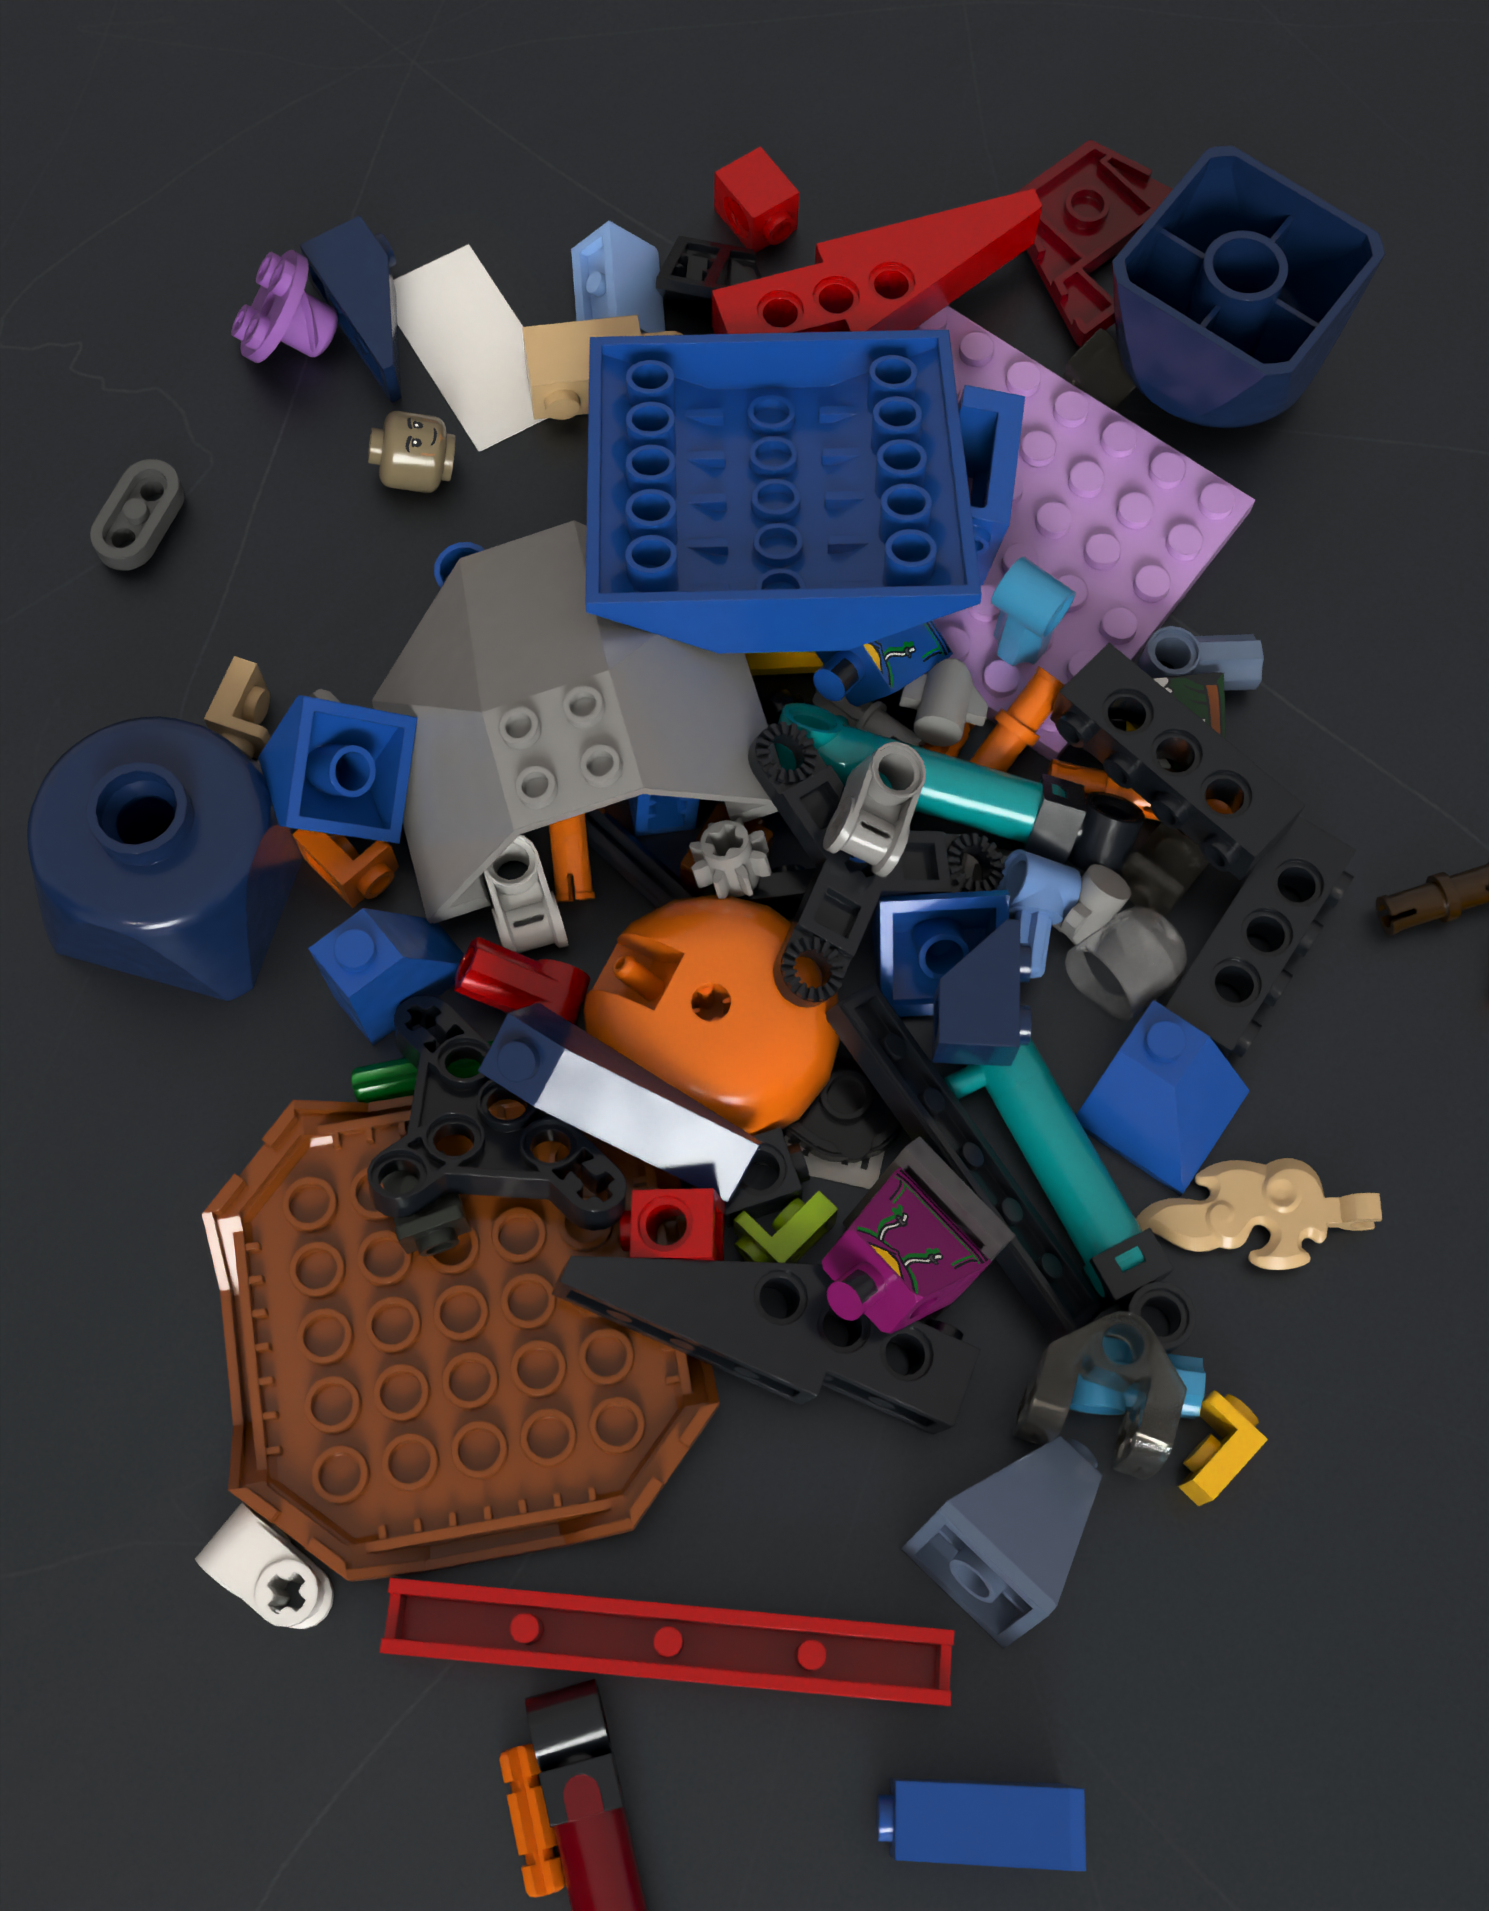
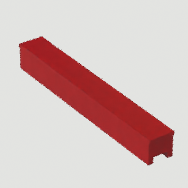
M400 1578L389 1579L388 1593H390L385 1635L384 1638H381L379 1653L951 1706L950 1672L955 1630Z

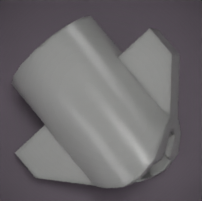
M956 658L944 659L930 669L928 673L904 686L899 706L917 710L914 722V732L917 737L926 743L942 747L952 746L961 740L965 722L983 727L989 706L973 685L971 674L965 663Z
M1098 864L1090 865L1081 877V892L1077 904L1061 923L1052 926L1066 935L1080 950L1088 952L1130 898V887L1112 869Z

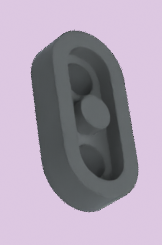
M157 459L142 460L131 465L118 481L93 522L90 531L91 542L101 561L108 567L122 571L136 569L144 565L154 554L184 502L183 486L171 465ZM154 494H163L156 501H147ZM125 541H134L129 546L119 548V546Z

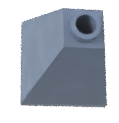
M1059 1436L947 1500L902 1546L901 1550L1005 1649L1047 1618L1058 1605L1103 1476L1096 1469L1098 1466L1096 1458L1082 1443L1070 1438L1064 1440Z

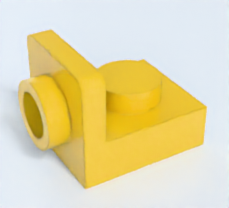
M1215 1390L1204 1396L1200 1417L1222 1438L1218 1440L1215 1436L1209 1434L1196 1446L1183 1462L1191 1472L1178 1486L1197 1506L1213 1501L1268 1440L1256 1428V1425L1259 1423L1258 1418L1247 1405L1233 1395L1227 1394L1223 1397Z

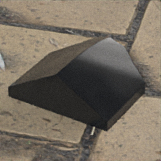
M678 236L657 275L656 289L665 300L712 307V290L759 279L762 276L756 266V254L753 249Z

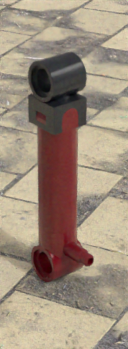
M596 1679L525 1698L531 1739L541 1771L539 1776L550 1827H553L571 1911H648L624 1807L625 1799L615 1755L612 1752L606 1715Z

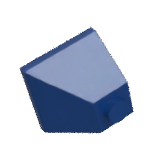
M1153 1000L1076 1114V1117L1086 1134L1181 1196L1250 1090L1209 1035Z

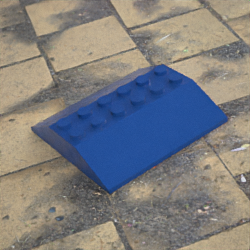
M949 330L590 337L585 597L587 613L718 654L847 651L981 603L982 592Z

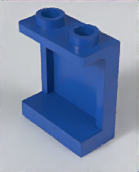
M965 385L958 407L967 477L973 478L970 504L980 584L983 585L1010 525L1025 396Z

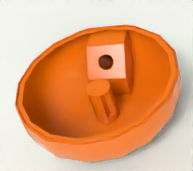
M717 895L672 900L631 922L617 938V944L593 989L586 994L583 1012L585 1031L751 1136H755L779 1127L782 1130L798 1121L829 1082L840 1038L827 1021L825 1013L836 1005L839 1000L837 992L824 1003L809 1008L794 1005L786 1000L776 987L773 967L791 922L767 905L732 896L718 899ZM807 957L795 959L796 965L793 969L797 970L795 977H800L801 980L799 982L801 984L805 982L807 988L813 986L814 989L820 987L822 973L819 966Z

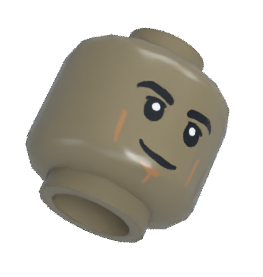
M395 410L386 416L383 429L371 427L368 463L379 465V477L385 486L433 493L439 487L441 480L450 481L455 454V434L447 433L445 423L439 417Z

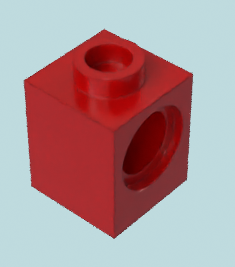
M761 146L714 172V210L746 248L753 249L757 253L769 245H777L783 242L793 231L797 230L800 192Z
M714 1188L632 1190L631 1210H624L620 1219L622 1250L630 1252V1258L724 1261L725 1203ZM672 1216L686 1218V1231L679 1241L671 1245L657 1244V1229L665 1219Z

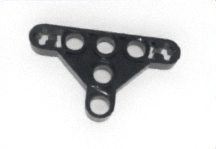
M428 995L412 997L397 1007L394 1014L396 1046L401 1054L418 1070L407 1135L380 1152L371 1161L367 1170L370 1201L376 1210L385 1216L394 1218L409 1217L422 1211L446 1193L550 1200L572 1223L582 1229L591 1231L605 1230L615 1225L621 1219L626 1207L627 1186L625 1177L620 1169L576 1127L535 1108L482 1073L471 1078H459L448 1072V1066L459 1059H472L482 1064L491 1047L463 1018L441 999ZM417 1024L421 1026V1028H418L414 1031L412 1029V1027ZM435 1025L436 1038H434L426 1029L431 1028ZM436 1040H437V1042L440 1044V1046L438 1047L437 1050H436ZM511 1099L521 1103L526 1110L515 1119L503 1120L493 1116L489 1108L500 1100ZM448 1135L465 1136L473 1143L472 1148L460 1156L444 1155L435 1147L442 1138ZM555 1141L566 1146L569 1154L561 1161L547 1163L537 1159L533 1155L532 1150L540 1143ZM580 1168H581V1180L576 1176V1174L579 1172ZM397 1171L412 1173L419 1180L418 1184L411 1191L401 1194L390 1193L380 1185L381 1181L388 1174ZM583 1185L594 1194H599L606 1190L608 1192L607 1200L603 1202L596 1196L590 1197L586 1201L583 1200Z

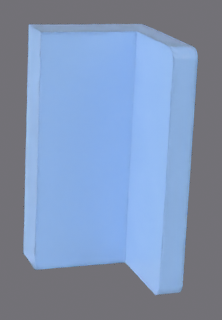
M607 221L571 249L576 321L638 315L641 334L665 331L663 298L656 289V278L660 272L659 253L655 246L613 222Z

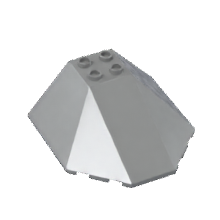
M573 520L459 558L372 699L373 708L376 710L418 717L403 827L426 918L430 924L490 906L483 872L520 834L629 798L648 794L724 801L730 820L735 821L737 818H742L743 823L779 812L753 774L748 761L749 748L752 742L768 727L745 653L718 654L587 613L585 604L587 526ZM773 743L768 748L770 749L768 756L773 757L771 763L773 765L777 763L780 770L781 765Z

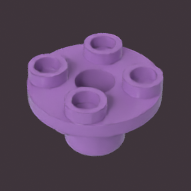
M289 250L282 256L273 252H269L257 272L256 283L261 286L251 306L245 304L234 320L231 335L241 340V354L255 363L264 361L275 350L280 341L309 357H317L328 348L336 333L338 324L337 311L332 306L305 292L309 269L308 260L305 256L294 250Z

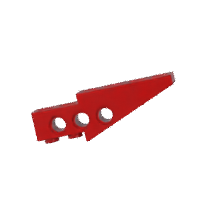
M1035 188L816 243L814 265L712 290V328L714 334L914 330L1034 244L1042 211L1040 199Z

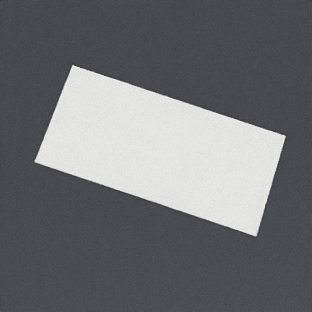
M469 244L393 280L396 290L397 324L479 452L545 420H534L525 365L523 326Z

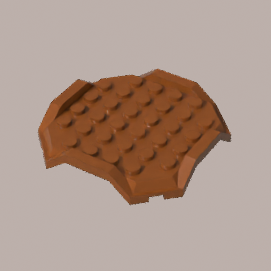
M413 1095L369 1103L293 1099L261 1139L265 1144L239 1176L235 1173L202 1213L220 1289L233 1420L228 1491L269 1522L275 1524L304 1546L307 1551L350 1582L434 1572L570 1547L633 1531L720 1405L712 1365L551 1294L563 1267L571 1256L630 1258V1252H624L621 1247L620 1220L605 1230L591 1231L582 1229L572 1223L550 1200L459 1194L471 1231L457 1236L459 1243L456 1246L435 1255L420 1256L418 1250L409 1254L405 1252L398 1242L393 1217L383 1215L375 1209L370 1201L367 1170L371 1161L380 1152L407 1135ZM511 1099L500 1100L489 1108L493 1116L503 1120L515 1119L526 1110L521 1103ZM578 1129L624 1175L627 1186L625 1210H631L632 1190L682 1189L679 1178ZM448 1135L442 1138L435 1147L439 1152L444 1150L448 1156H460L467 1153L472 1148L473 1143L465 1136ZM546 1141L538 1144L532 1150V1153L540 1161L553 1163L563 1160L569 1154V1150L559 1142ZM580 1168L579 1172L576 1174V1176H577L580 1180H581V1168ZM583 1185V1200L586 1201L593 1196L600 1198L603 1202L607 1200L608 1192L606 1190L599 1194H594ZM672 1216L665 1219L657 1229V1244L671 1245L679 1241L686 1231V1218Z

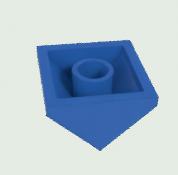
M298 695L258 756L279 826L400 844L418 717Z
M1008 890L879 897L872 925L876 982L878 988L899 1017L933 1015V999L940 978L1007 919L1009 920L1010 895Z

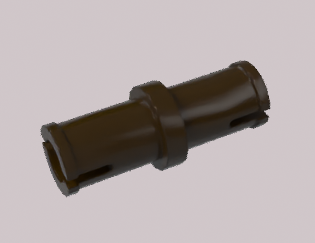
M1489 862L1450 876L1445 872H1439L1428 876L1425 884L1388 896L1377 897L1376 910L1382 911L1387 909L1388 911L1387 914L1378 916L1382 928L1387 934L1394 935L1401 930L1435 919L1445 923L1459 919L1463 910L1488 903Z

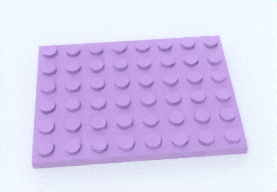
M946 306L914 330H949L958 403L965 385L1025 396L1010 525L986 580L981 585V603L932 620L953 652L948 659L956 658L965 663L971 674L973 685L989 705L986 718L997 724L998 721L994 719L1001 708L1005 711L1008 710L1036 673L1035 670L1038 666L1066 685L1108 643H1111L1134 662L1146 647L1152 634L1161 628L1248 516L1255 499L951 307ZM967 477L969 496L971 497L973 478ZM1023 556L1075 591L1076 595L1069 610L1053 630L1048 648L1035 664L1026 662L1012 666L997 655L998 643L993 634L1000 609L991 604V598L1006 572ZM1052 712L1036 732L1040 738L1032 747L1027 744V746L1050 761L1052 758L1059 759L1070 745L1059 734L1055 723L1050 719Z

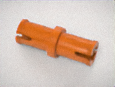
M1038 666L1035 670L1036 673L1008 710L1005 711L1001 708L994 719L998 723L969 762L1007 772L1026 745L1029 744L1033 747L1040 738L1036 732L1053 711L1058 692L1065 684Z

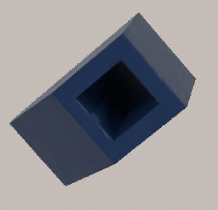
M1007 919L940 978L933 999V1063L1011 1066L1020 1045H1029L1032 1013L1030 1006L1020 1005V982L1028 983L1030 980L1032 949L1030 943H1020V920Z

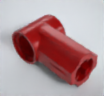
M476 937L471 941L460 961L454 978V991L506 1013L540 1003L576 1025L591 979L587 973L573 965L552 959L535 961L481 937Z

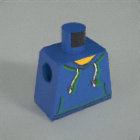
M930 621L847 651H815L823 665L815 672L813 682L817 691L824 698L830 701H840L846 697L850 704L858 707L900 690L928 672L937 663L948 659L953 652L934 622Z

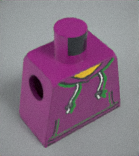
M899 1167L823 1258L822 1265L823 1270L834 1280L827 1289V1300L832 1310L839 1317L853 1321L865 1314L880 1331L892 1334L953 1303L992 1261L920 1186Z

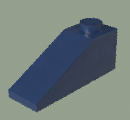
M359 215L300 244L302 255L308 260L309 281L323 302L335 308L339 326L390 402L393 403L402 398L396 290L391 272V267L395 266L397 262L385 236L381 232L373 235Z

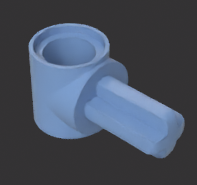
M1018 849L1009 854L1003 862L1005 863V869L1002 871L1004 877L999 882L1000 885L996 887V890H1008L1010 895L1009 917L1014 920H1020V943L1031 944L1032 965L1030 978H1040L1045 972L1051 925L1061 923L1077 904L1081 892V876L1076 868Z

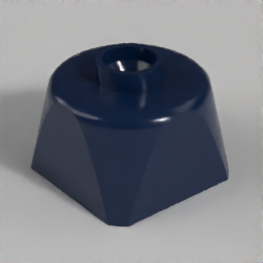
M1233 145L1207 148L1112 261L1116 340L1121 362L1128 376L1140 392L1151 402L1180 419L1198 425L1219 428L1244 427L1278 416L1290 408L1309 386L1385 256L1380 234Z
M161 716L140 717L111 724L84 737L68 749L55 762L43 779L31 807L27 829L28 853L46 934L55 952L225 1001L235 999L252 990L303 860V856L292 835L298 829L279 826L260 764L234 743L209 728L188 721Z

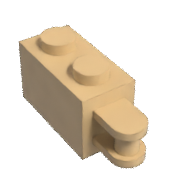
M638 315L522 327L525 365L534 420L546 418L566 420L576 415L589 414L590 337L683 334L677 331L641 334Z

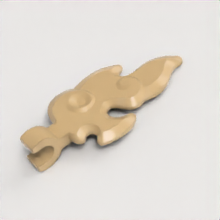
M1293 1158L1277 1159L1266 1165L1242 1160L1215 1163L1201 1170L1195 1176V1183L1199 1186L1207 1187L1209 1190V1197L1202 1201L1185 1198L1160 1200L1146 1207L1136 1218L1142 1231L1150 1228L1153 1234L1182 1249L1193 1252H1206L1219 1247L1224 1249L1239 1248L1246 1242L1252 1228L1255 1225H1262L1270 1233L1269 1242L1261 1249L1250 1251L1248 1259L1253 1265L1267 1270H1289L1309 1263L1311 1257L1302 1248L1303 1239L1310 1238L1320 1244L1326 1239L1328 1228L1339 1227L1351 1231L1373 1230L1375 1228L1374 1222L1383 1220L1379 1193H1356L1342 1197L1325 1198L1322 1183L1317 1173L1310 1165Z

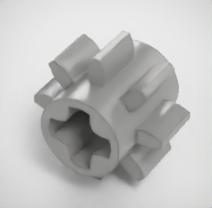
M737 818L735 821L724 820L709 823L708 828L701 837V841L691 842L689 845L695 861L691 869L697 886L702 888L713 883L718 899H725L727 896L753 895V889L759 882L760 876L766 877L772 873L766 855L769 852L764 832L759 830L748 835L742 818Z

